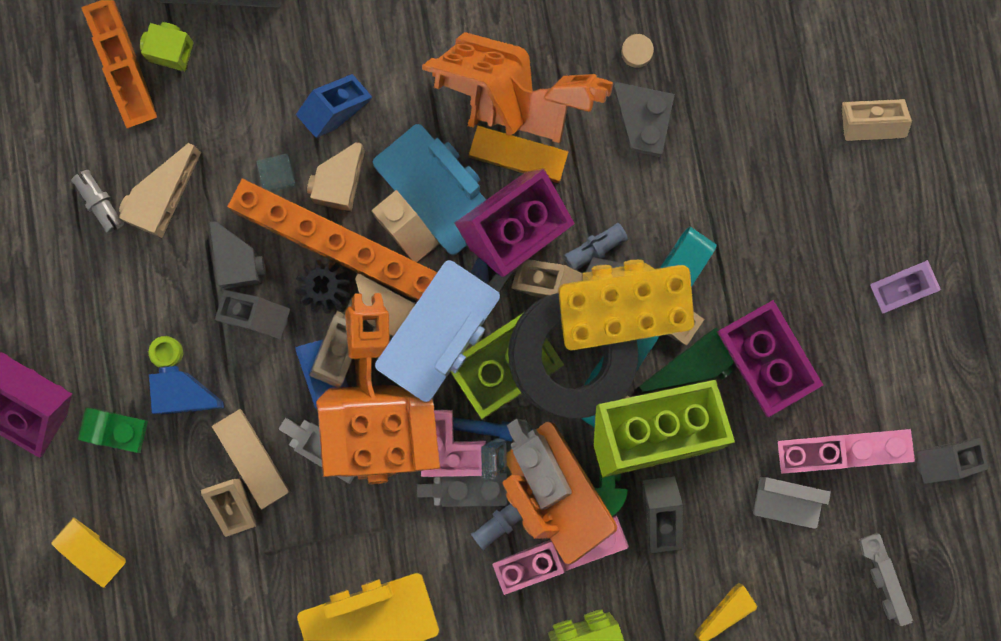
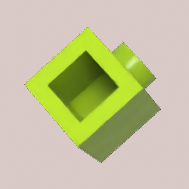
M162 22L161 26L150 23L148 31L144 32L141 37L140 50H142V55L150 63L185 72L194 42L186 32L180 31V28L167 22Z

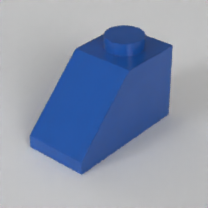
M351 74L312 90L296 113V116L315 138H318L337 129L372 99V96L356 77Z
M178 366L161 367L158 374H149L152 414L161 415L224 408L222 400L192 375L179 371Z

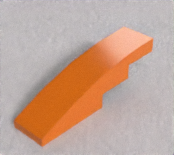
M100 0L81 7L93 35L91 38L102 62L103 73L126 128L157 118L142 71L115 1Z

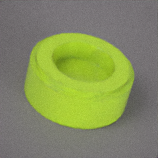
M158 337L149 347V358L154 365L160 368L177 366L183 357L182 345L172 337Z

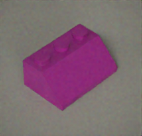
M544 169L523 173L454 222L469 249L501 277L506 276L575 224Z
M774 300L717 331L767 418L823 386Z
M0 352V435L40 458L45 453L68 414L72 393Z

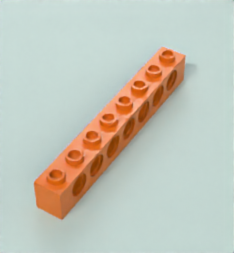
M243 178L227 206L234 214L418 302L438 273Z

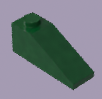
M715 327L636 389L639 393L710 380L717 376L721 380L727 377L736 367L733 364L735 363L717 333L719 330Z

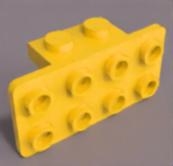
M643 260L625 261L624 266L612 268L611 265H597L592 267L591 272L582 273L583 281L562 284L558 289L564 345L569 350L689 331L694 327L690 270L685 265L654 269L644 263Z
M419 573L381 584L380 579L361 585L362 591L351 595L349 590L338 592L329 596L330 602L303 610L297 616L304 641H424L436 637L439 633V626L424 579Z

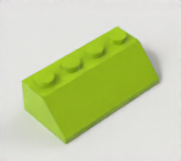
M716 380L611 401L596 406L594 449L602 477L715 452L735 443Z

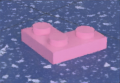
M434 410L440 469L421 471V477L486 476V441H454L453 410Z

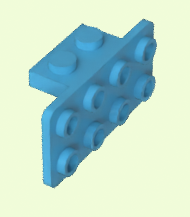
M415 124L373 159V166L393 190H397L418 214L442 247L450 255H456L467 244L454 222L486 200L480 193L478 182L481 180L470 166L464 168L459 163L457 158L460 155L449 142L443 144L439 138L434 140L422 125Z

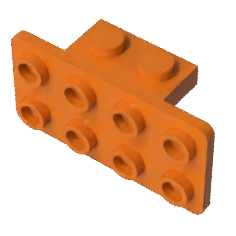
M545 422L536 430L545 437L572 490V494L548 509L541 510L515 458L513 449L504 456V461L512 475L504 480L502 484L507 491L506 497L513 507L517 508L523 518L522 524L528 534L533 536L534 539L550 538L564 563L573 564L617 531V524L555 423Z

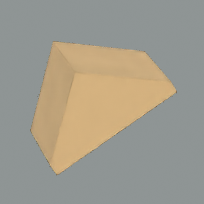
M232 479L201 490V495L225 537L256 527L242 479Z

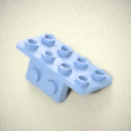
M451 260L446 261L376 361V369L424 402L430 401L450 371L456 374L466 359L463 352L469 344L475 346L483 335L485 329L481 326L500 299L499 292Z

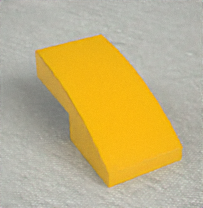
M74 517L51 542L72 564L103 588L126 563L124 557L100 541L99 535Z

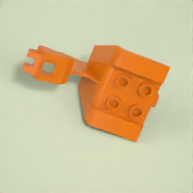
M466 32L456 38V44L437 59L431 58L422 65V70L432 72V76L435 77L434 88L440 89L442 86L471 96L470 105L472 108L470 119L468 120L469 127H475L480 121H484L490 127L496 124L505 126L506 135H512L517 130L552 139V141L557 143L562 141L568 106L590 112L594 101L604 103L606 96L609 97L611 95L613 82L598 78L595 74L563 76L551 88L533 91L530 58L525 49Z
M362 293L354 294L352 306L345 310L349 358L355 361L357 387L329 388L316 401L323 477L358 476V479H368V484H381L388 482V477L396 473L440 469L433 400L424 402L406 389L394 385L372 386L371 358H379L389 344V312L384 306L381 293L373 294L371 297L372 306H366L363 303ZM363 320H375L376 332H363Z

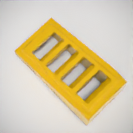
M740 583L735 585L694 633L699 641L711 640L757 609L756 603L744 585Z

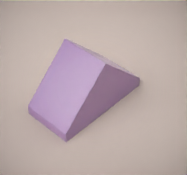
M928 260L870 284L882 313L941 290Z

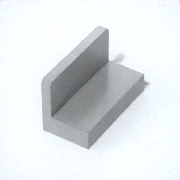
M760 477L753 514L816 529L822 504H829L831 492L772 478Z

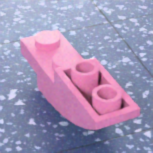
M911 429L778 441L781 474L915 462Z
M612 517L617 524V531L573 564L564 563L551 540L494 562L492 565L503 594L514 592L563 574L567 570L627 549L629 546L618 517Z

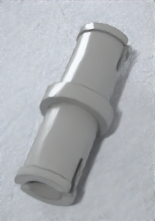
M89 170L81 172L82 178L87 183L86 185L79 175L76 174L71 179V182L86 201L85 207L87 210L94 213L105 229L106 234L114 232V227L108 219H111L117 230L122 227L124 221L119 218V215L110 204V196L107 192H102L92 177Z

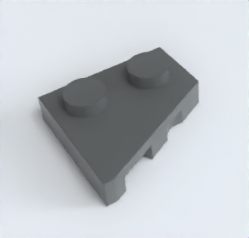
M615 82L613 90L618 100L620 116L625 126L630 151L661 157L675 94Z

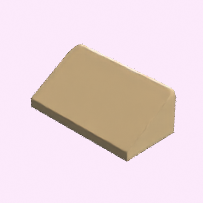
M905 99L842 103L844 136L847 141L893 139L908 136L912 120Z

